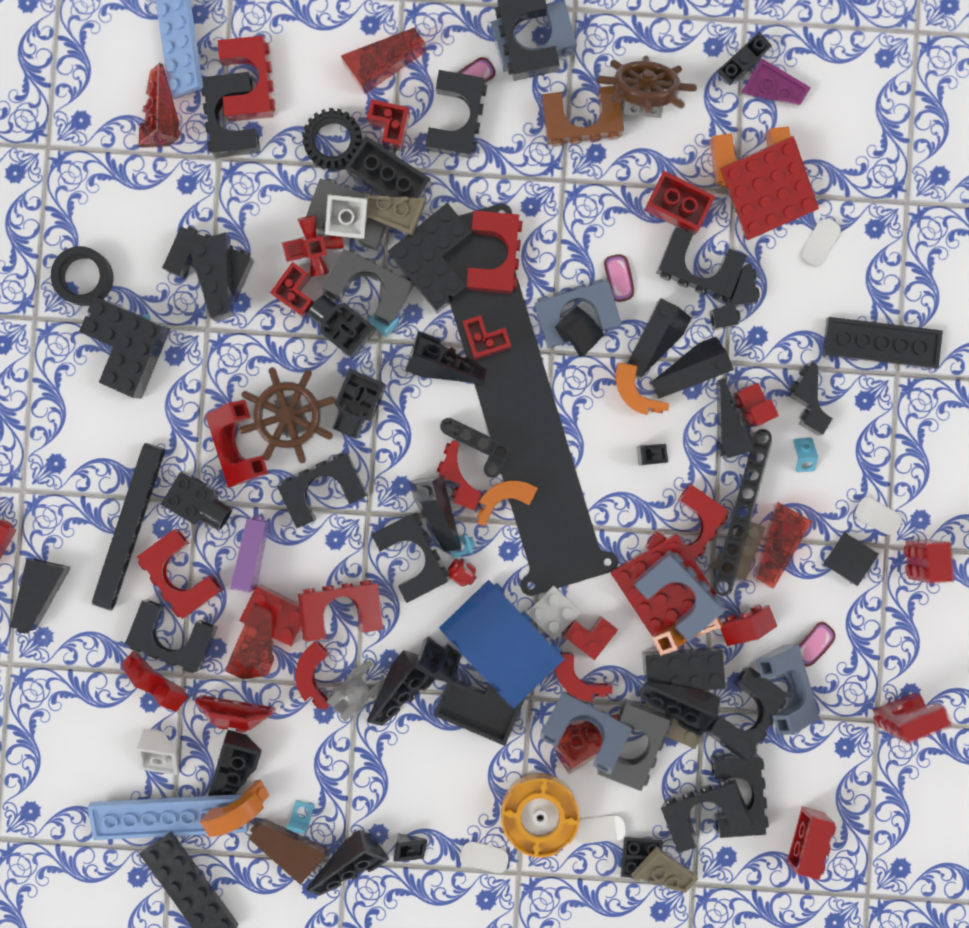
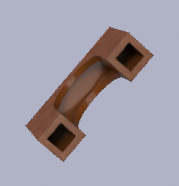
M613 86L599 88L600 118L589 127H577L567 120L564 114L562 92L542 94L547 145L558 147L562 146L563 143L569 142L574 145L586 140L598 142L603 138H608L609 140L619 139L623 135L624 124L621 100L616 103L610 100V97L616 94Z

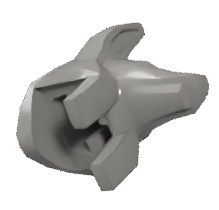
M371 661L359 665L352 670L346 680L333 689V696L327 700L331 707H334L338 713H342L340 717L345 722L351 716L358 715L366 704L378 697L386 679L383 678L371 688L361 679L363 674L372 666Z

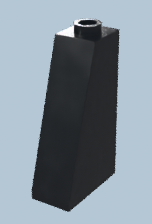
M35 558L26 559L11 628H15L17 632L25 634L37 629L69 573L71 566Z

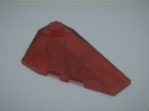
M158 63L150 70L146 95H149V98L142 112L146 113L144 123H140L138 146L142 148L170 146L180 137L179 120L165 69L162 63Z
M256 603L253 604L229 659L226 672L242 680L268 676L274 662V655H272V648L274 646L272 641L273 614L271 610Z
M619 714L611 715V718L619 721ZM589 721L569 725L558 746L553 745L558 759L568 774L573 773L594 759L602 746L601 732Z

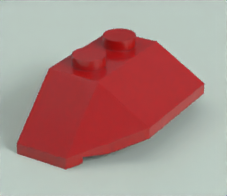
M205 695L198 696L195 701L212 725H217L218 729L236 728L237 732L242 733L256 727L276 710V707Z

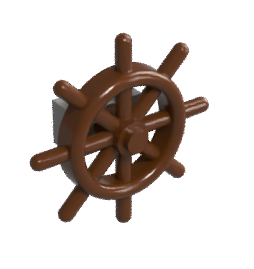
M643 56L642 61L629 62L624 65L616 60H612L610 66L617 70L615 77H597L599 84L613 85L616 94L610 97L611 102L616 103L623 99V115L661 118L663 106L671 103L680 109L685 107V102L677 98L679 91L695 92L697 90L696 84L680 83L677 74L681 73V66L677 65L669 68L663 64L651 62L648 56Z
M271 367L268 372L273 385L265 389L259 397L248 391H243L241 394L244 399L255 403L253 412L254 423L240 427L239 432L245 434L257 430L260 436L269 443L263 454L264 461L270 460L275 448L280 447L294 448L298 461L305 463L306 457L302 445L310 441L315 434L328 440L333 438L331 432L319 426L321 422L320 408L334 404L335 398L330 396L317 400L314 394L305 388L312 375L309 369L305 370L299 384L294 382H280L276 369ZM290 390L295 392L285 397L283 391ZM276 394L278 400L274 401L275 405L268 402ZM301 395L307 399L309 404L302 406ZM264 408L275 413V415L263 419ZM312 411L311 422L307 421L305 413ZM279 422L274 434L271 435L266 426ZM282 435H286L291 440H280Z

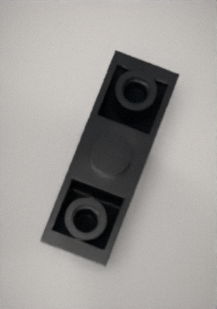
M758 32L717 73L729 86L734 84L754 67L772 45Z

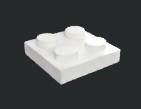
M554 585L526 612L553 640L581 614Z

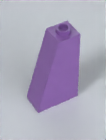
M253 515V518L246 520L230 589L251 592L258 585L269 521H264L265 517Z

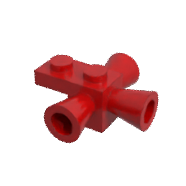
M316 215L298 218L297 221L305 237L281 242L286 262L307 258L310 259L311 277L328 274L329 271L322 256L327 255L326 249H343L342 236L327 235L323 237V235L317 234Z

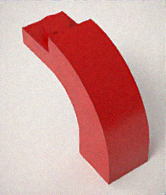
M316 640L303 652L297 663L296 685L304 701L312 697L313 704L318 709L321 708L324 711L330 706L327 702L329 698L318 687L315 681V670L317 665L330 653L319 640Z
M573 652L559 653L564 660L555 668V673L559 682L568 693L578 699L592 702L593 694H596L597 697H607V694H612L611 683H588L576 676Z

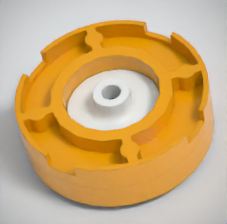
M534 773L515 781L505 793L501 805V823L505 836L514 845L515 849L531 857H549L558 854L561 849L573 841L579 827V810L574 794L562 780L549 774Z

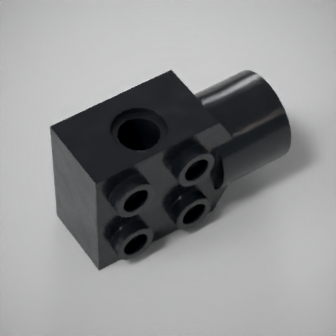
M325 295L320 296L315 301L307 314L321 326L320 333L352 359H354L376 331V328L346 303L337 305Z
M349 369L335 401V406L339 409V413L332 429L357 439L364 422L373 420L387 385Z
M180 471L161 502L162 506L190 523L199 524L204 522L217 531L223 528L233 511L232 507L218 499V490L186 471Z

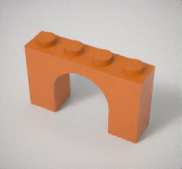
M789 126L770 128L766 133L767 147L791 137ZM732 133L715 135L709 141L715 186L721 185V188L727 187L720 168L737 161Z

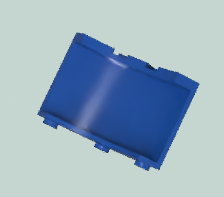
M488 580L439 629L458 648V651L477 672L515 708L564 658L559 654L562 650L554 642L550 644L530 623L531 617L525 611L521 614L502 594L505 590L498 583L494 585Z

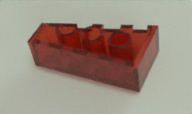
M411 28L340 56L343 65L363 93L366 94L427 51L422 37L415 28Z
M779 502L774 503L754 576L756 581L770 589L775 588L812 523L811 520Z

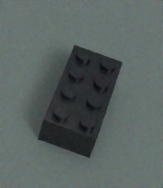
M367 136L345 167L348 175L380 196L423 198L432 185L431 178Z
M719 647L680 649L664 655H660L659 651L642 652L644 684L648 681L699 690L726 689L723 650Z

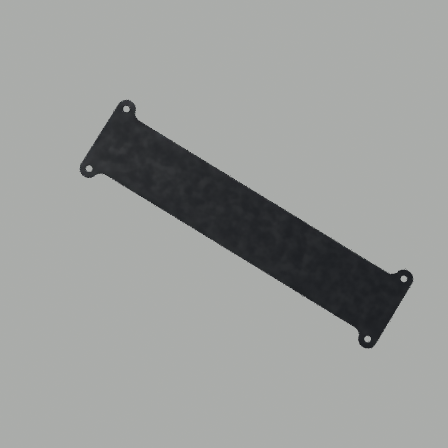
M503 203L477 210L497 213L500 210H504L505 213L512 214L511 208ZM473 212L460 215L461 220L472 232ZM472 234V238L444 259L466 285V291L454 301L451 299V296H448V298L450 299V306L466 357L487 369L484 384L474 383L490 437L504 443L509 448V456L501 471L503 481H522L538 488L530 505L517 499L509 498L529 564V573L521 581V590L528 596H534L547 592L553 585L556 588H560L610 573L613 569L617 568L618 559L615 554L603 551L598 545L518 278L517 289H513L512 294L467 290L468 268L495 269L500 267L508 256L507 247L500 238L492 235ZM481 315L487 333L506 328L511 349L474 360L462 321ZM502 446L498 447L495 451L496 456L504 457L506 449ZM605 559L611 560L610 566L604 564ZM529 582H533L535 584V587L533 589H529L527 587V584Z

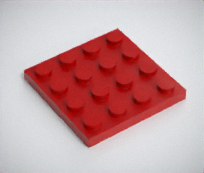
M794 136L720 168L746 240H750L819 209Z
M677 532L610 572L651 636L675 624V621L686 613L696 600L693 590L680 582L666 584L649 599L634 586L635 580L667 551L671 550L673 554L675 552L678 553L683 559L682 563L687 568L690 566L696 572V577L709 585L711 589L709 591L714 596L717 594Z

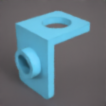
M374 314L368 319V322L385 338L398 327L400 321L397 317L388 326L376 320Z
M794 439L793 443L798 457L796 472L815 471L818 454L813 439ZM805 462L812 463L808 467H801V465Z
M468 533L459 536V540L464 543V550L461 552L450 551L453 558L473 553V548L476 547L473 537H469Z
M296 800L286 829L295 833H305L310 824L314 805ZM299 807L307 808L308 815L306 817H300L297 814Z

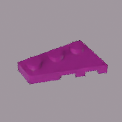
M761 59L740 94L800 106L811 87L766 60Z

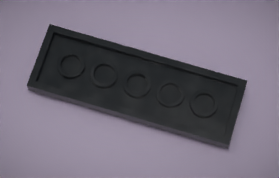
M827 317L822 356L938 369L943 330Z
M172 831L139 853L192 928H237L238 922Z

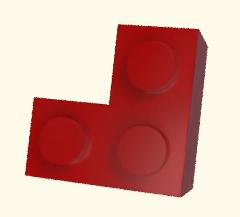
M371 99L367 116L369 125L384 128L382 137L384 148L402 151L410 119L409 107Z
M292 262L270 294L304 319L311 306L315 303L301 292L311 276Z
M481 315L462 321L474 360L511 349L506 328L487 333Z
M759 383L734 393L735 398H733L736 407L741 409L743 414L741 415L742 421L749 428L762 425L779 417L772 399L766 400Z
M761 604L750 607L749 611L741 613L740 616L735 614L726 616L720 630L726 645L731 646L759 640L775 629L777 623L770 605L761 606Z
M600 616L590 630L574 620L563 632V636L595 661L618 629Z

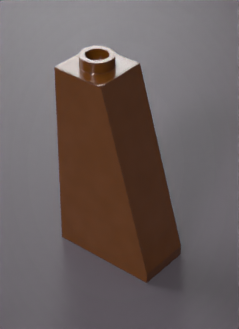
M265 818L261 823L257 821L250 829L252 833L248 838L300 885L325 858L329 850L325 846Z

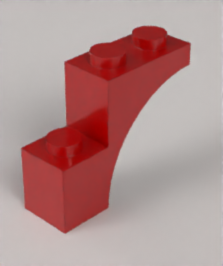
M452 440L451 444L447 443L443 454H446L444 462L440 461L437 472H440L439 476L443 475L444 479L460 484L459 488L455 487L451 497L454 498L453 503L475 511L482 492L471 487L463 478L457 461L460 443Z
M132 651L121 665L133 686L152 694L158 705L177 712L188 698L181 686L154 670L138 652Z

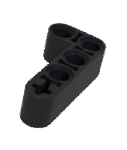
M452 418L442 420L440 429L445 435L489 456L484 465L486 476L494 478L501 473L510 453L507 445ZM453 422L452 426L457 429L459 425L462 426L457 433V437L454 436L456 432L453 430L446 432L447 428L444 427L446 423ZM464 430H470L472 433L471 438L467 441L461 438ZM482 438H486L489 441V446L486 449H481L478 446V442ZM502 446L506 449V455L500 458L496 456L495 451L498 447ZM490 464H496L498 467V471L494 475L487 472V467Z

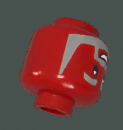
M464 558L455 559L448 567L449 578L461 587L468 584L472 585L477 578L475 575L476 567Z

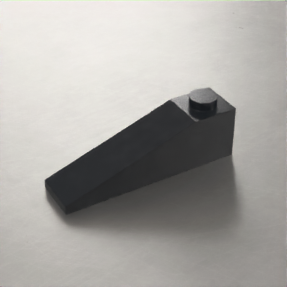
M421 331L417 332L405 371L425 378L484 384L487 369L468 357L463 358L455 353L456 350L454 348L448 349L440 344V339Z
M713 337L695 345L656 377L652 384L658 399L731 372L734 369L727 351L718 338Z
M723 378L717 381V440L719 444L717 445V450L720 456L728 459L753 451L754 449L746 427H742L739 423V411L731 405L733 404V397Z
M443 475L410 480L409 483L414 501L442 550L446 552L462 549Z
M403 650L394 661L368 716V723L383 726L400 712V707L407 701L412 702L415 699L413 696L421 689L425 691L435 680V678L426 675L414 667L418 654Z
M647 681L638 692V695L651 705L663 709L667 717H673L679 721V726L699 736L718 717L721 698L704 690Z
M227 730L208 796L236 795L241 786L246 783L248 777L257 769L262 750L246 734Z
M358 830L341 844L307 886V892L321 896L340 887L341 882L344 880H354L358 878L359 873L365 870L371 872L387 862L389 857L371 834Z

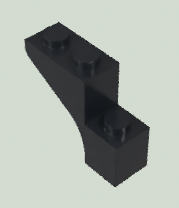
M747 264L741 269L729 302L725 306L712 309L709 312L712 331L737 326L741 317L736 307L753 305L758 302L760 292L759 288L755 286L756 271L754 268L752 269V264Z
M810 362L804 364L799 370L798 374L800 376L789 387L791 392L788 397L807 407V409L801 412L799 416L801 420L798 424L819 436L825 433L833 418L827 415L819 406L818 365Z

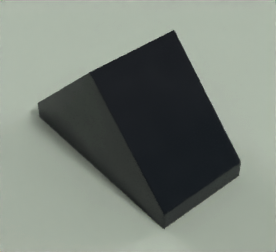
M666 444L638 446V466L668 463Z
M398 833L393 861L401 862L424 859L427 839Z

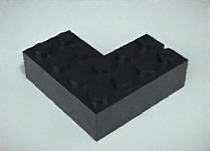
M447 202L416 227L413 236L410 234L406 235L390 248L388 253L437 314L450 304L448 296H451V299L454 301L466 291V285L444 259L472 238V232Z
M93 296L87 311L90 313V316H85L79 332L113 347L98 383L131 398L142 399L171 328L103 298Z
M455 678L452 684L446 683L433 716L506 746L525 698L513 708L491 684L488 683L484 691Z

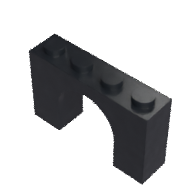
M497 0V7H494L495 16L501 22V25L498 26L499 34L505 40L503 52L504 56L509 58L507 70L508 74L512 75L513 81L558 72L560 64L556 46L538 50H527L522 48L513 36L515 28L521 22L546 16V0Z
M444 70L438 71L435 88L436 94L463 100L469 107L470 116L467 123L458 130L447 131L429 127L425 145L427 151L471 158L472 153H476L477 142L474 139L475 134L479 135L481 123H478L479 115L482 116L484 104L481 103L482 96L486 97L487 85L484 84L483 77Z
M249 72L203 77L201 92L205 96L206 102L203 103V110L208 119V122H205V128L210 137V141H207L209 152L215 158L261 153L259 134L255 128L230 131L221 127L219 123V113L223 107V97L244 95L253 90L252 77Z
M181 226L162 269L185 279L193 261L188 243L211 236L208 234L202 236L198 234L199 231L195 228L188 226L186 229ZM230 245L233 301L236 302L254 264V260L250 257V253L242 249L238 252L233 249L234 246Z
M675 227L656 274H659L661 279L677 281V284L681 287H692L699 294L706 295L707 293L712 295V298L716 301L723 302L730 299L747 255L729 248L724 254L717 273L709 278H699L688 270L685 263V254L693 234Z
M342 452L333 456L334 460L329 463L326 460L315 465L316 469L309 471V469H305L298 473L299 477L294 479L288 477L280 481L281 485L277 486L296 529L317 520L308 502L307 490L311 482L320 476H330L337 480L349 504L368 496L349 454L344 455Z
M414 513L371 534L379 551L401 541L414 542L423 550L425 565L421 573L398 585L406 603L447 583V577H449L446 567H441L438 562L441 558L437 550H432L429 544L432 542L427 532L423 533L420 527L423 523L419 515L415 516Z
M149 599L142 600L125 644L130 646V649L133 651L148 653L147 656L151 658L166 660L165 663L171 666L184 667L183 670L189 673L201 670L218 626L198 620L195 622L187 644L182 649H169L159 641L157 636V625L165 606Z
M745 667L738 675L734 684L754 699L758 709L755 723L749 729L742 730L721 715H718L704 732L739 758L749 760L756 754V747L759 742L765 739L767 735L766 730L769 725L771 726L774 723L772 716L779 709L783 708L788 694L767 678H761L760 673L753 668Z
M757 753L749 760L741 759L735 754L710 756L711 772L715 780L740 778L747 781L751 787V799L747 804V809L754 823L753 828L733 835L725 813H715L716 833L720 838L767 835L766 828H769L768 817L765 816L767 800L763 796V789H766L765 779L762 777V770H764L763 758Z
M726 778L719 781V785L712 787L711 784L701 787V791L693 793V790L683 793L681 798L675 799V797H670L664 800L665 803L661 806V811L678 853L696 848L699 843L690 820L691 809L699 803L710 802L720 807L726 815L733 835L753 828L754 823L736 779L730 780Z

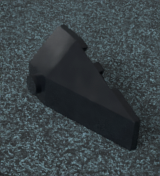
M662 298L657 301L627 364L637 366L636 376L640 378L684 335L692 318L681 308Z

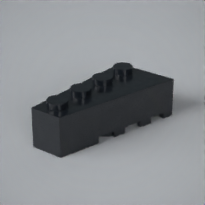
M226 232L188 243L210 319L215 322L234 316L230 253L231 240Z

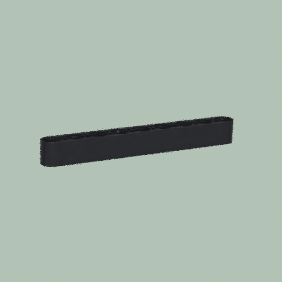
M766 429L756 431L752 441L754 450L749 452L714 581V591L720 596L730 595L734 587L773 439L771 433ZM761 435L769 437L766 443H760L758 438ZM757 453L764 455L763 460L759 462L754 461L753 457ZM750 472H757L759 474L758 478L750 480L748 478ZM746 490H752L754 495L750 499H746L743 497V493ZM740 509H748V515L746 517L738 516ZM742 527L744 529L743 534L735 536L733 534L734 528ZM731 545H736L739 548L735 555L728 553ZM732 564L733 571L729 574L724 573V565ZM726 582L728 584L726 592H719L718 585L720 583Z
M145 443L141 449L92 599V605L112 611L116 605L165 455V449Z

